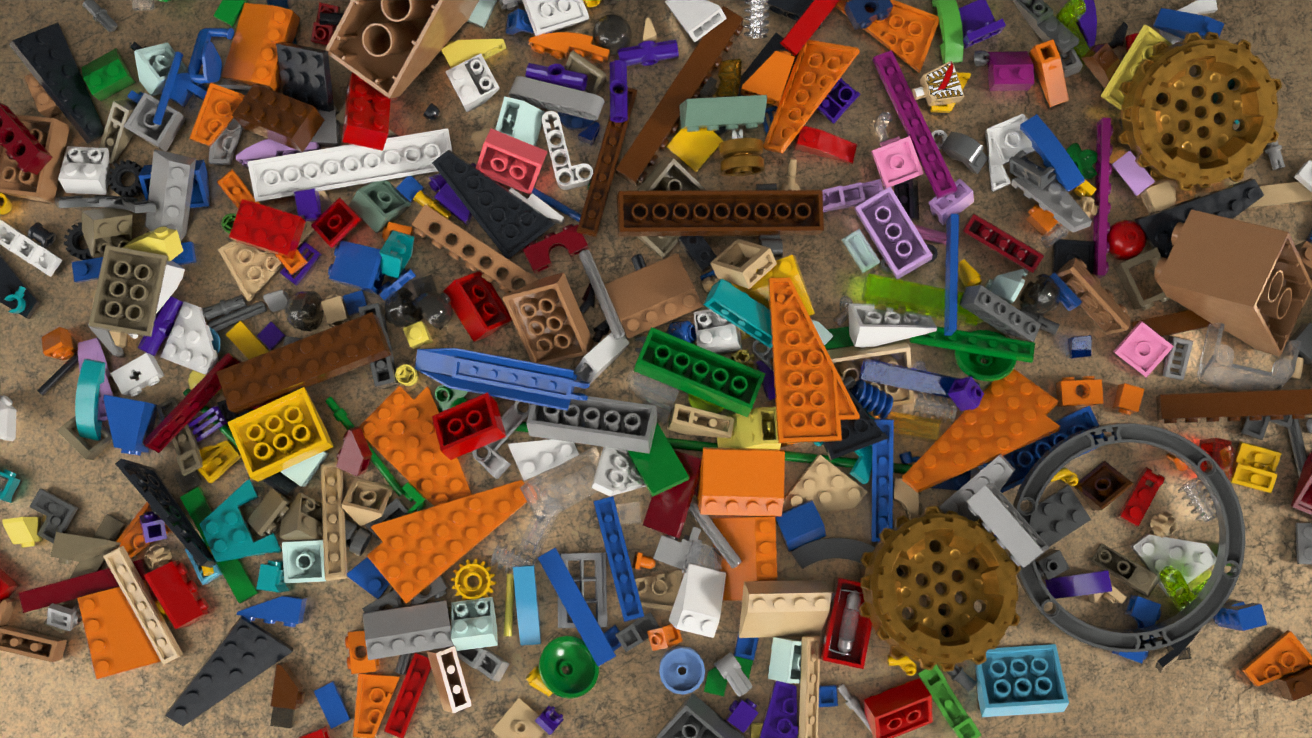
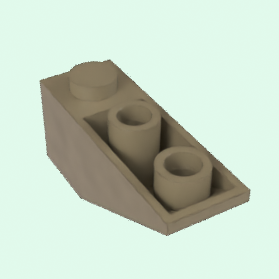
M1104 544L1100 545L1091 559L1092 562L1102 569L1108 570L1111 575L1148 598L1159 582L1156 574Z

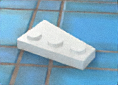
M550 439L508 444L524 481L580 456L574 442Z

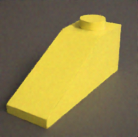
M471 39L450 41L441 51L451 69L480 53L485 60L507 48L503 39Z
M159 227L140 235L122 247L168 256L167 261L173 260L183 252L177 230L167 227Z

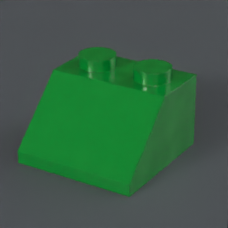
M117 48L81 67L83 79L91 94L101 102L136 83Z

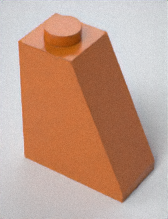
M775 51L742 85L740 94L744 96L767 95V103L778 107L795 57L791 56V53L787 51Z

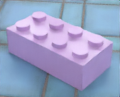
M891 186L855 207L856 214L896 280L932 260V253Z

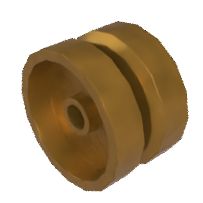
M736 138L720 143L719 154L724 158L720 162L721 174L726 176H748L763 172L765 169L764 158L759 156L763 153V141L756 138Z

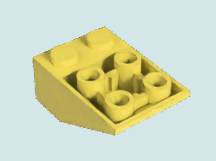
M776 407L754 408L748 417L737 413L729 415L728 417L735 418L731 438L717 437L718 448L780 450L781 443H778Z

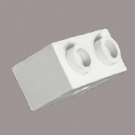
M149 353L143 354L111 373L120 392L131 397L141 393L142 388L159 383L160 378L165 376L155 357Z

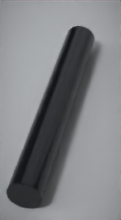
M78 351L37 390L41 395L44 396L78 363Z

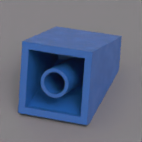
M341 240L340 245H337L334 251V256H336L334 264H331L328 269L329 279L335 283L379 295L380 287L386 275L382 274V269L380 268L382 256L379 251L381 249Z
M104 395L103 399L114 447L121 448V453L141 456V452L149 453L150 448L146 447L143 441L154 430L158 411L157 405Z

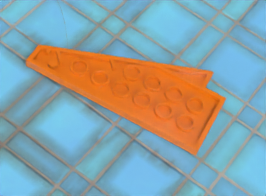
M769 278L778 443L841 441V420H858L860 415L791 279Z
M1013 369L1008 376L993 381L983 391L984 395L979 406L973 410H965L902 476V481L919 493L990 462L1000 454L1002 456L1058 432L1060 425L1047 417L1048 413L1057 405L1058 400Z
M398 386L359 426L364 437L433 506L473 495L458 457L450 460L440 450L432 419L433 415L440 412L431 389L427 386L413 399L401 386Z
M522 480L375 524L371 528L382 540V543L366 556L407 604L535 497V495Z

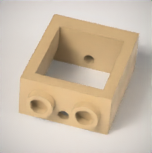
M737 239L711 262L717 279H723L748 289L777 265L769 247ZM744 257L750 258L742 267L735 266Z

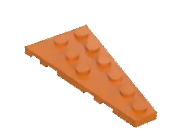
M840 0L835 7L847 16L844 8L846 3L851 0ZM890 0L893 5L889 13L890 15L884 20L879 21L877 19L873 21L869 27L863 30L920 73L937 29L939 17L896 0ZM865 7L867 12H874L871 7Z
M814 40L806 42L799 51L764 141L763 148L765 150L784 153L859 54L860 50L858 48Z

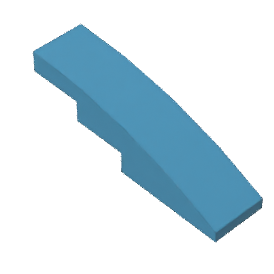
M534 565L513 566L520 645L541 644Z

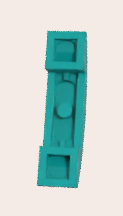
M84 359L76 389L75 418L80 437L96 441L101 440L102 421L98 420L100 384L105 379V362Z

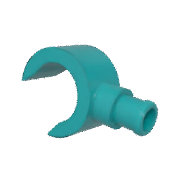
M19 286L18 291L14 295H8L4 299L6 301L18 300L17 308L8 312L19 314L25 309L26 303L23 299L25 287Z

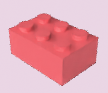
M491 128L484 141L476 169L492 180L531 195L548 151Z

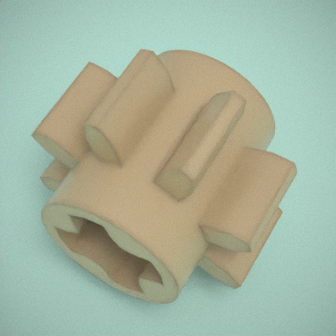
M1081 196L1079 200H1076V203L1089 218L1094 217V215L1096 216L1099 206L1094 205L1095 200L1093 198Z
M1166 511L1163 514H1155L1150 523L1152 530L1155 531L1154 534L1161 538L1165 535H1173L1177 529L1176 519L1173 518L1174 515Z
M158 543L149 547L146 550L148 554L144 556L146 564L151 569L154 567L159 568L169 563V560L172 558L170 550L166 546L160 547Z

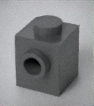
M1053 550L1035 560L1038 572L1044 580H1050L1070 569L1060 550Z

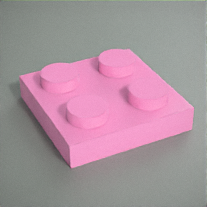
M910 136L871 151L885 189L924 174Z
M1140 320L1113 352L1147 378L1174 346Z

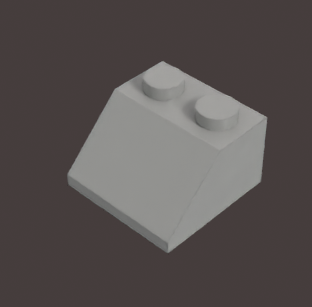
M144 93L124 127L166 152L187 118L167 105L161 125L153 123L159 100Z

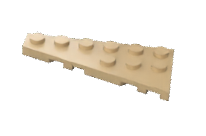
M318 191L323 214L332 205V202L325 191ZM296 204L284 211L298 216ZM316 220L306 221L298 247L314 231L311 225ZM234 240L218 249L249 302L283 265L275 254L235 242Z

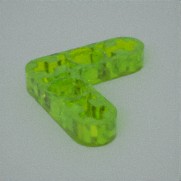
M1069 0L1056 15V18L1079 39V44L1074 47V50L1084 65L1085 63L1081 58L1090 49L1076 23L1085 14L1086 6L1083 0Z
M1166 566L1160 572V580L1179 612L1187 607L1184 601L1190 604L1199 595L1208 579L1191 591L1183 575L1176 568ZM1183 587L1182 594L1176 596L1177 589Z

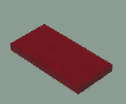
M674 450L686 470L689 480L653 496L643 526L675 538H680L700 477L702 459Z

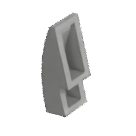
M485 647L456 651L459 659L494 681L499 682L510 663Z

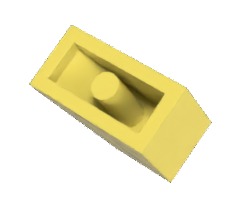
M18 517L2 520V524L13 544H21V547L25 548L33 547L35 542L42 541V537L37 535L41 528L40 517Z

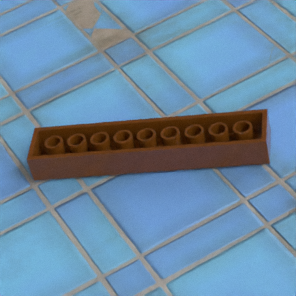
M822 190L619 191L617 195L618 237L820 235L824 231Z

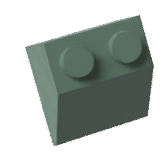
M388 180L372 182L358 189L349 206L378 233L384 227H387L388 222L393 223L411 204Z

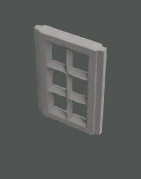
M606 552L560 554L567 568L568 561H579L580 577H573L575 582H580V592L583 597L584 582L595 581L596 598L585 599L587 603H596V620L600 627H607ZM584 560H595V577H584ZM557 594L558 628H576L573 621L569 620V614Z

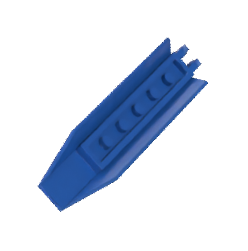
M460 348L417 349L415 369L448 388L478 394L488 392L494 397L568 411L571 399L588 400L586 394L573 393V386L586 389L589 388L590 383L575 380L574 370Z

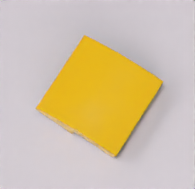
M699 128L698 132H687V129H680L666 147L695 172H698L710 156H713L719 148V144L724 140L714 131H707V128Z
M1239 441L1230 482L1271 493L1278 475L1275 471L1282 453Z

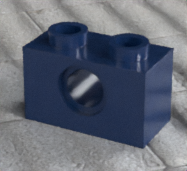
M851 0L846 3L844 11L854 30L860 27L865 29L877 19L879 21L886 19L890 15L889 13L893 5L890 0ZM865 7H871L874 12H867Z

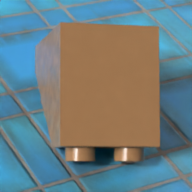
M351 0L325 50L328 51L329 56L389 99L399 97L420 72L431 63L463 24L468 21L479 0Z
M1191 209L1185 223L1179 222L1175 226L1171 237L1173 248L1168 258L1163 257L1158 261L1154 272L1155 280L1166 297L1173 299L1254 349L1280 357L1312 289V282L1289 232Z

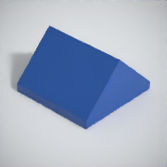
M812 500L783 511L782 516H774L788 552L809 542L826 537L825 525Z

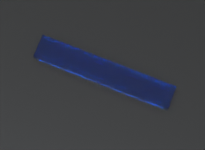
M864 358L859 374L860 380L950 398L948 392L954 380L961 379Z

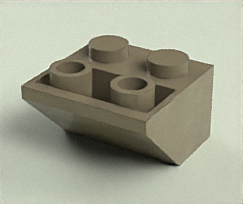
M118 208L82 211V232L93 258L104 256L106 245L122 248L132 240V214Z
M272 488L248 518V523L260 536L278 533L281 527V518L290 509L289 506L293 499Z
M303 493L297 494L289 506L290 509L281 518L280 538L286 541L323 540L322 503Z

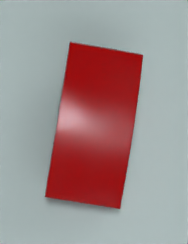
M319 2L317 19L313 23L310 42L328 45L337 25H320V12L340 13V7Z

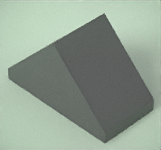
M1312 322L1301 325L1285 345V348L1296 357L1303 358L1305 365L1312 364Z

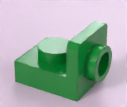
M407 482L402 487L405 491L403 495L410 502H413V500L416 502L408 511L411 514L421 511L426 506L424 502L427 499L410 482Z

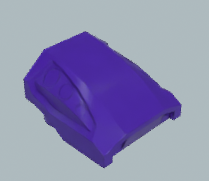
M840 78L817 110L835 124L861 94Z

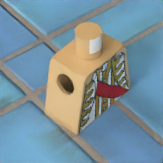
M952 61L924 74L920 80L921 86L912 89L915 100L926 98L929 106L958 103L964 98V93Z

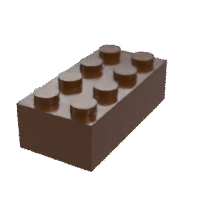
M256 84L251 87L232 114L243 129L300 152L306 149L325 121L314 106Z

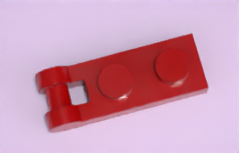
M1145 467L1118 517L1139 527L1165 477L1160 474L1156 475L1151 469ZM1148 479L1152 481L1151 486L1145 484Z

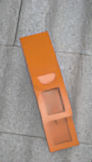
M555 32L534 36L529 39L530 48L534 52L539 54L549 53L552 57L560 60L562 58L568 59L570 52L573 50L582 57H589L592 61L600 64L603 62L608 63L610 58L609 49L593 45V36L572 32Z

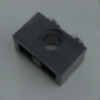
M702 236L679 237L678 243L701 275L712 268L711 262L717 256Z

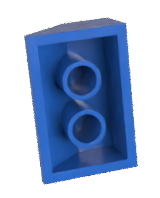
M196 160L190 208L210 205L209 177L204 160ZM144 165L138 175L145 200H148L152 165Z

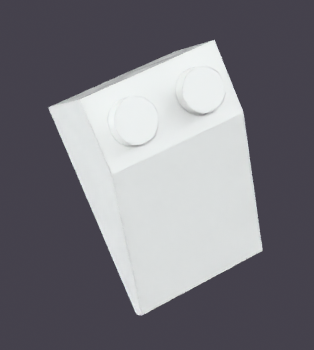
M689 563L668 621L676 629L714 638L721 615L726 573Z

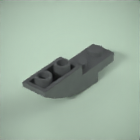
M1013 0L1019 12L1043 42L1054 40L1057 50L1062 55L1079 44V39L1053 15V9L1043 0Z

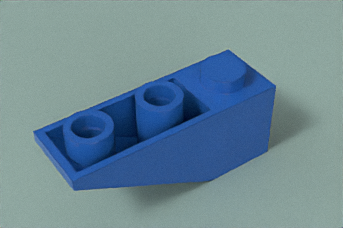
M285 595L238 611L236 615L244 616L250 621L260 618L263 619V623L275 624L276 621L284 622L283 626L296 627V624L303 623L307 598Z

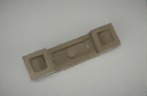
M175 397L156 406L162 421L179 404ZM187 424L172 439L178 455L176 459L183 476L203 467L197 441L192 433V429Z

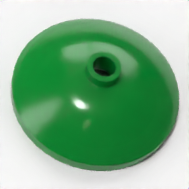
M990 330L972 331L974 333L1006 338L1002 334ZM955 350V360L959 368L968 376L981 381H996L1005 378L1013 371L1017 361Z
M562 636L552 640L545 646L539 659V673L543 683L552 693L559 697L567 699L581 697L594 687L598 679L599 667L585 642L577 637ZM562 668L567 670V674L562 672Z

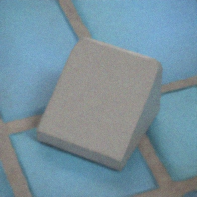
M282 289L264 294L263 296L272 312L291 307L288 293Z

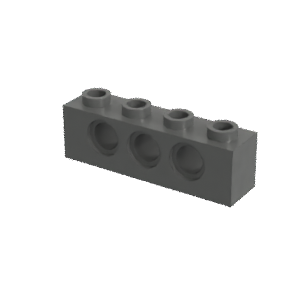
M982 285L966 287L959 303L960 306L1011 339L1034 342L1041 326L1040 323Z
M376 303L358 307L360 317L373 312L379 318L391 352L390 356L370 363L375 387L381 389L399 385L395 377L396 367L383 306Z
M439 576L429 585L430 592L428 595L420 592L412 599L410 605L428 603L427 600L432 597L438 599L447 594L445 590L449 588V585L444 576ZM393 590L362 609L364 613L384 610L387 604L392 605L393 608L410 605H405L399 594Z

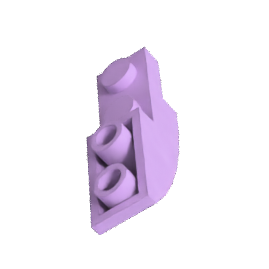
M266 139L241 151L236 155V160L242 166L248 167V161L302 152ZM310 142L303 152L320 150L321 147L317 142Z
M99 338L79 342L78 362L80 371L84 359L105 362V379L100 384L98 420H108L103 398L104 395L113 396L107 378L111 375Z

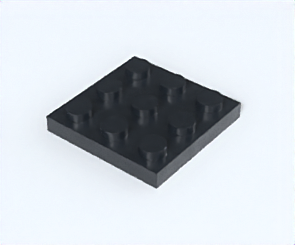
M287 42L276 43L283 95L312 105L317 110L333 111L334 101L328 51Z

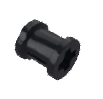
M39 222L35 223L28 231V237L40 242L41 246L45 249L49 248L57 237L54 232L44 229L43 225Z

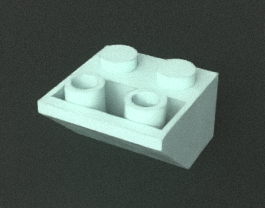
M504 96L495 130L536 146L542 126V116L545 111L525 101Z
M492 597L451 602V640L456 651L498 646L497 622Z

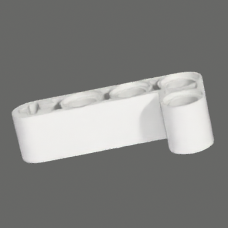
M554 111L545 112L542 116V124L558 187L563 190H570L588 185L593 176L592 167L586 163L571 166L560 117ZM550 119H553L555 130L552 131L549 123ZM555 137L561 139V142L557 145L551 143V140ZM559 156L566 158L562 164L556 163L555 160ZM582 171L590 173L588 178H581L579 174ZM568 175L571 179L567 183H562L560 178Z

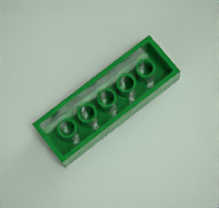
M652 327L634 368V371L745 417H748L753 408L765 376L763 372Z

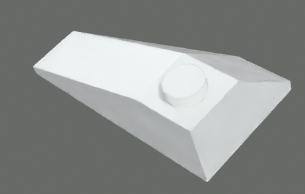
M849 303L848 305L849 335L855 347H876L937 330V326L931 316L912 312L900 314L894 312L892 308H886V311L875 309V305Z

